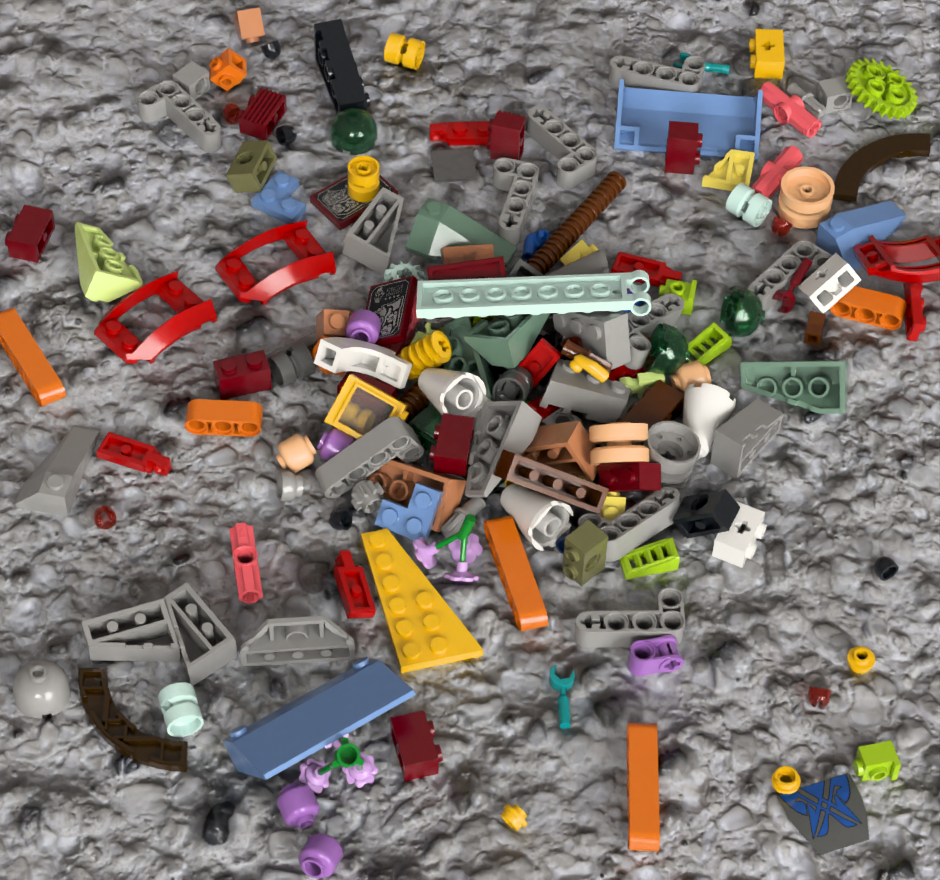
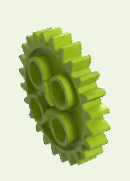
M866 58L863 61L858 59L857 62H853L846 73L845 81L848 83L846 87L852 90L850 94L857 96L856 101L863 102L864 108L870 107L873 114L877 111L881 117L886 114L889 119H892L893 116L897 120L901 117L905 119L907 115L910 116L918 104L916 101L918 96L915 95L916 90L910 88L912 83L906 82L905 79L907 77L900 76L899 70L893 71L891 65L884 66L883 61H880L878 64L873 58L870 62Z

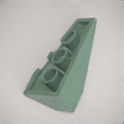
M427 198L416 215L406 245V251L428 259L437 260V256L441 257V249L443 247L493 244L494 257L503 256L505 267H507L515 255L517 247L452 206Z
M541 313L539 315L515 314L513 316L496 315L497 317L489 322L483 319L464 335V340L492 366H500L506 369L515 368L528 355L550 313Z
M470 316L457 318L444 324V334L451 344L452 354L450 360L444 363V368L441 369L468 372L478 376L484 382L487 391L486 397L495 402L492 394L495 380L488 362L464 340V335L474 327Z
M848 359L740 362L742 389L766 397H772L819 414L846 413L849 386Z

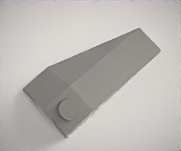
M524 401L484 403L475 424L474 433L477 434L476 444L472 445L471 449L474 461L468 468L464 494L467 497H487L502 478L495 476L494 472L503 449L521 456L533 441L542 417Z
M74 426L23 483L15 503L16 507L68 517L100 432Z

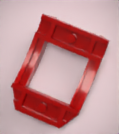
M308 220L286 224L258 234L232 249L216 264L215 270L240 302L250 303L251 300H257L262 305H267L268 300L295 285L318 279L320 274H336L333 252L326 253L306 228ZM284 240L299 260L277 270L258 283L240 258L259 247Z
M928 234L916 239L892 242L876 240L871 235L868 236L869 241L866 244L861 245L859 243L853 247L856 259L868 276L874 275L905 283H927L940 280V235L931 238ZM936 257L939 261L923 266H899L894 264L918 262Z
M178 271L143 285L120 300L101 318L94 330V335L125 363L137 364L138 360H147L151 364L155 362V358L168 346L183 336L200 329L201 324L208 321L216 322L217 316L212 300L203 301L177 279ZM157 294L178 314L162 324L142 342L117 319L136 304Z

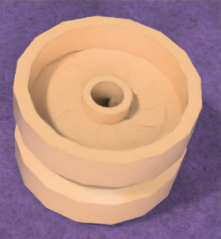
M803 166L787 171L781 180L777 204L780 218L795 228L812 229L819 227V224L830 216L835 189L832 178L826 172L815 167Z
M611 422L589 426V440L596 444H606L605 447L593 448L590 451L591 465L599 466L631 462L649 463V448L642 445H632L634 442H642L648 439V424Z

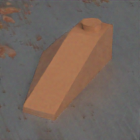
M396 459L390 460L364 479L371 480L373 484L379 482L385 491L382 494L385 499L407 507L416 483H422L443 491L444 493L431 530L436 532L441 531V527L452 517L455 509L459 508L466 484L464 479L445 473H437L432 469Z

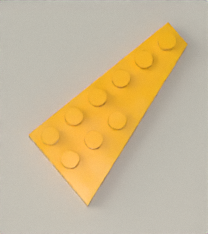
M388 528L362 533L361 542L401 673L483 656L482 647Z

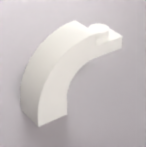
M343 337L321 339L314 360V364L333 373L344 371L359 372L373 376L399 389L405 388L412 367V363L395 356L396 352L369 342Z

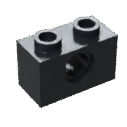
M726 489L686 496L679 506L673 522L687 538L729 531L740 506Z

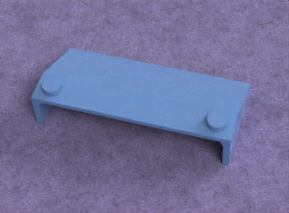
M620 79L614 150L666 154L669 121L699 123L698 133H703L702 147L697 148L700 151V156L724 158L731 149L754 152V160L758 161L763 90H758L755 97L628 88L624 86V79Z
M363 657L352 664L353 668L247 727L242 725L233 729L229 733L230 736L224 739L223 742L237 771L267 780L416 694L408 684L380 660Z

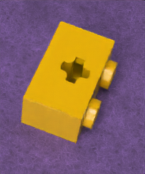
M755 29L754 38L749 40V52H753V54H750V68H754V78L782 79L785 65L783 30Z

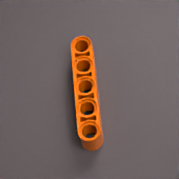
M11 307L1 311L0 344L38 405L44 407L65 398L66 393L62 382L16 310Z
M508 515L484 520L485 536L518 630L522 632L548 626L546 608L513 517Z
M627 723L628 850L659 851L657 723Z

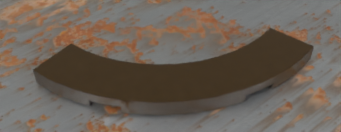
M909 133L893 135L871 142L856 151L846 160L836 176L833 200L856 202L858 189L866 174L886 163L888 159L912 156L928 157L930 154V134Z
M78 668L80 696L86 715L97 733L110 746L126 757L143 765L168 771L187 772L188 742L168 740L154 735L149 736L138 730L116 708L108 688L107 668Z

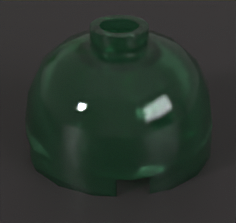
M353 107L338 112L332 120L330 128V141L336 150L342 153L343 150L350 151V155H359L370 151L375 146V141L378 138V129L375 119L370 113L361 108Z
M732 286L729 290L733 292L730 296L725 295L722 303L720 323L725 322L726 331H723L730 337L743 338L753 334L759 325L763 324L765 310L762 309L760 298L753 291L744 287Z
M665 323L658 324L649 338L651 343L650 354H648L643 367L647 372L669 376L677 372L684 363L689 362L691 352L688 351V341L681 330Z

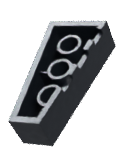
M338 19L314 24L315 61L339 122L367 117V107H370L369 94L364 92L363 80L359 76L342 20Z

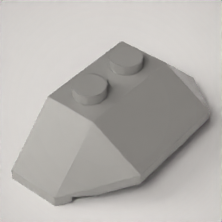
M325 615L267 619L240 646L242 667L355 660L354 639Z

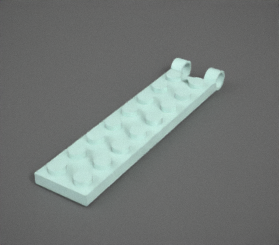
M635 270L628 273L418 281L416 314L417 318L435 319L438 317L461 318L464 316L487 317L489 315L513 316L515 314L539 315L541 313L565 314L567 312L591 313L594 311L618 312L620 310H631L637 316H644L651 311V297L646 293L650 287L649 275L643 270ZM637 279H642L645 281V283L642 285H635L633 284V281ZM627 288H629L633 294H627ZM637 301L647 302V304L642 307L634 305V303H636Z

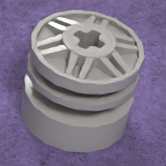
M661 421L653 424L648 430V439L643 442V446L649 448V463H661V488L673 487L679 491L688 483L693 467L699 457L701 450L699 437L692 429L675 421Z

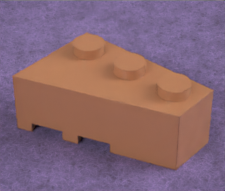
M580 420L539 426L533 441L521 454L523 457L568 474L584 476L587 481L593 482L599 471V466L591 465L590 451L597 447L589 440V434Z

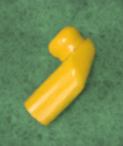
M582 354L574 356V359L569 363L570 368L574 372L580 373L584 369L601 383L605 382L609 377V372L605 368Z

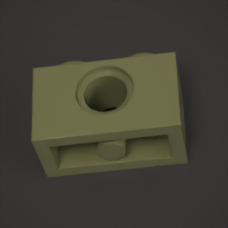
M268 140L242 142L226 174L235 193L262 191L277 160V156Z
M589 519L566 536L564 542L562 570L570 580L576 581L580 586H583L605 568L608 535Z

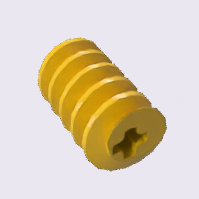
M436 330L417 340V342L404 347L401 350V354L397 355V357L412 363L408 379L413 380L418 378L425 369L429 367L436 368L448 362L451 358L452 349L447 336L442 331Z

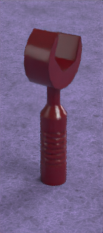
M804 258L790 280L788 290L779 289L773 295L772 299L780 301L783 298L782 307L777 312L788 313L792 310L795 303L792 291L800 285L813 262L810 259Z

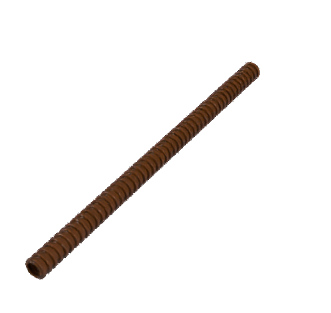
M616 171L610 172L562 223L557 231L549 237L544 245L536 251L531 259L527 261V264L545 275L626 187L625 178ZM444 363L436 368H444ZM418 380L399 399L408 405L406 411L409 412V415L405 422L409 424L414 419V416L430 401L420 390ZM392 407L389 410V412L385 414L384 420L389 418L394 407Z

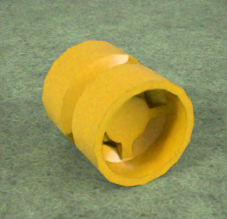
M392 32L385 45L384 61L396 65L402 62L403 67L417 70L424 57L425 41L412 37L407 40L405 35Z
M365 155L356 156L351 159L347 167L348 194L357 202H370L380 190L379 163L373 157Z

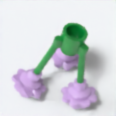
M348 733L325 746L327 749L332 745L336 747L333 756L334 761L325 766L324 761H315L312 758L307 759L306 764L299 765L300 775L298 782L310 786L317 794L321 793L323 788L329 786L328 778L331 770L339 766L346 774L347 783H355L358 788H361L367 783L374 782L373 775L378 773V768L374 765V758L369 755L365 758L363 752H359L355 745L349 743Z

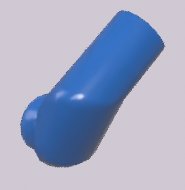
M540 229L525 238L523 259L527 261L531 259L535 254V250L544 245L549 239L550 234L547 230Z

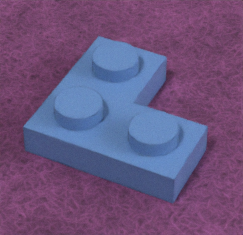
M279 170L263 187L262 191L258 192L251 200L252 207L287 224L296 223L306 212L305 203L290 197L300 187L299 179Z
M416 483L408 507L389 499H383L374 525L384 529L388 528L392 532L413 540L423 537L427 541L444 492L422 483Z

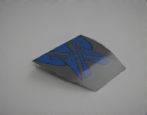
M849 773L800 788L792 794L777 795L778 801L791 822L819 855L869 840L867 813L864 802Z

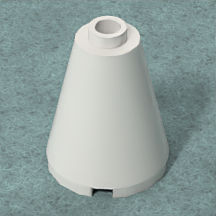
M429 367L420 374L418 379L420 390L441 415L451 414L476 418L483 408L481 403L483 395L486 397L487 391L484 382L472 373Z
M702 383L701 387H694V384H690L686 387L684 393L683 424L692 429L699 437L701 450L698 459L707 456L714 441L715 430L728 421L736 406L735 398L732 401L727 390L708 383Z
M519 484L507 486L502 491L500 498L502 507L508 515L513 517L517 527L534 548L543 551V548L547 546L553 548L556 546V540L563 533L570 530L571 524L568 521L570 515L573 516V511L564 501Z

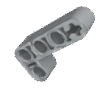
M618 55L610 60L609 82L613 86L619 87V80L624 79V86L628 88L699 93L704 79L705 60L699 56H689L685 59L682 69Z
M162 81L138 95L139 117L142 121L148 123L155 122L168 116L203 151L212 153L221 148L220 124L175 81Z
M543 106L531 107L528 111L527 133L559 160L557 163V185L562 189H572L593 177L597 166V151L547 108Z
M499 158L495 160L493 165V185L497 189L508 191L509 193L499 218L498 236L516 246L520 242L538 190L539 168L530 162L511 158Z
M801 240L796 242L749 285L745 303L746 311L752 315L766 313L778 301L772 299L775 292L779 289L788 290L790 280L804 258H808L813 262L804 276L807 279L832 255L809 241Z
M668 293L651 301V311L644 316H637L632 312L628 313L631 362L624 364L626 367L633 370L641 369L651 348V343L647 338H652L677 324L685 305L684 300L680 296Z
M390 417L321 465L316 470L315 476L326 498L334 499L343 495L358 482L367 478L396 456L406 463H411L422 457L424 449L411 426L399 417Z
M663 487L661 491H656L610 522L596 513L583 514L578 519V527L589 519L607 534L606 562L617 561L674 523L673 518L681 505L680 492L673 487Z
M672 587L662 589L658 594L656 610L582 612L576 617L575 642L586 648L631 647L637 640L673 635L677 639V645H679L683 638L685 626L682 593Z

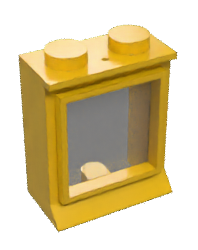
M351 374L348 376L324 422L358 440L390 417H399L406 421L409 412L406 411L408 405Z

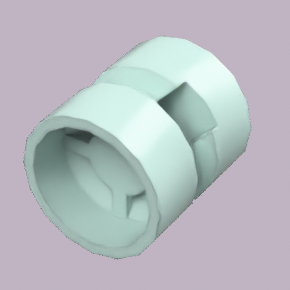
M740 183L730 193L725 208L737 217L742 216L743 221L753 227H758L767 218L772 207V200L761 193L755 194L754 189L744 183Z
M178 682L163 688L159 692L158 701L164 714V722L169 735L185 737L196 733L202 728L204 724L200 707L197 705L198 701L194 687L191 684Z

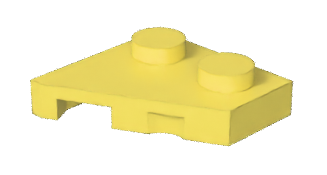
M731 149L724 159L714 166L713 171L708 176L705 175L703 177L702 187L733 191L740 183L749 186L755 153Z

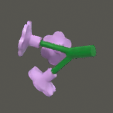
M467 514L459 532L438 543L428 544L423 537L414 540L413 546L416 550L415 555L417 559L423 563L426 569H430L437 564L434 554L438 553L440 548L448 544L449 551L452 552V559L457 562L456 571L444 573V578L466 582L479 580V575L467 571L468 564L474 563L476 557L480 556L483 552V547L479 544V537L476 534H470L476 522V517Z

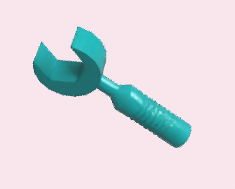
M680 53L679 60L684 62L691 55ZM673 62V67L682 69L683 64ZM705 62V71L729 74L730 65Z
M555 665L550 670L549 683L553 689L560 691V696L558 697L559 726L562 729H567L571 726L569 698L566 696V691L574 685L575 673L573 670L570 678L560 679L555 674L557 666Z

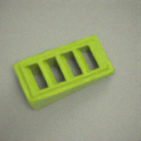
M713 322L680 349L676 356L683 363L692 361L686 356L691 353L697 359L696 361L705 365L727 351L732 346V340L726 332ZM714 338L717 341V343L714 344L711 341V339ZM706 343L711 348L708 350L703 344ZM699 348L704 354L701 356L695 349Z
M666 538L632 550L620 558L619 563L625 580L678 570L680 558L673 538ZM645 558L647 564L643 565L641 559ZM630 561L635 562L636 568L632 569Z

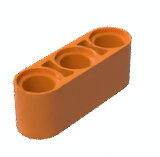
M854 286L830 308V311L835 316L895 330L902 325L907 303L898 296Z
M193 399L187 405L184 427L188 432L198 435L253 437L261 433L264 409L262 405L252 401Z

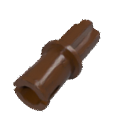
M569 339L560 352L561 355H565L572 360L574 356L582 354L600 364L608 372L612 368L611 362L592 353V349L587 350L571 342Z

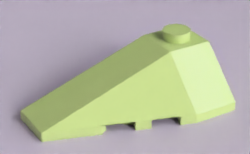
M80 222L75 223L79 278L85 297L95 302H111L142 286L143 281L134 265L128 266L124 262L126 256L121 252L117 253L112 248L114 243L99 227Z

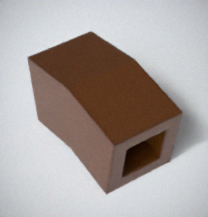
M810 311L803 343L819 346L826 317L825 313Z

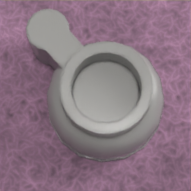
M275 469L278 500L290 501L295 497H302V476L294 475L290 469Z

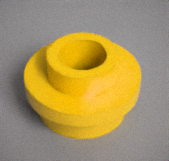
M856 646L849 650L847 663L852 671L866 673L873 668L875 655L867 647Z
M790 766L779 767L772 774V787L781 794H792L800 787V776Z
M506 804L503 807L504 811L500 816L513 830L518 831L521 827L525 828L528 825L525 821L527 814L518 805L514 804L511 807Z

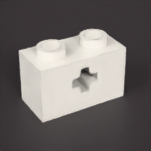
M835 253L802 282L798 288L818 310L825 313L858 284L861 278L843 258Z
M737 502L740 509L729 531L717 534L714 540L712 556L742 568L747 558H753L757 547L755 542L757 538L760 540L763 538L767 524L763 523L765 512Z

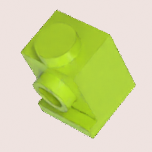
M667 279L666 285H660L658 298L668 293L680 296L685 303L681 314L691 316L697 280H692V283Z
M892 740L858 747L856 757L852 761L854 773L856 776H860L861 781H879L887 776L890 777L891 781L897 780L901 767Z

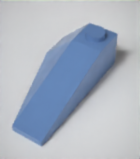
M891 200L838 213L819 224L815 244L832 256L837 253L855 271L862 266L855 257L853 247L859 243L861 245L866 244L869 241L868 236L871 235L876 240L884 241L906 219V214Z

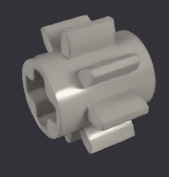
M371 480L358 482L353 487V493H351L353 498L351 503L357 511L362 509L364 513L376 512L380 509L382 500L385 499L382 495L385 491L379 482L373 484Z

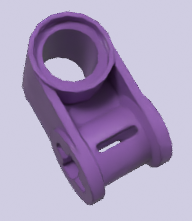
M664 635L658 638L635 641L630 647L627 661L629 672L635 676L643 677L680 669L684 665V659L677 651L676 637Z

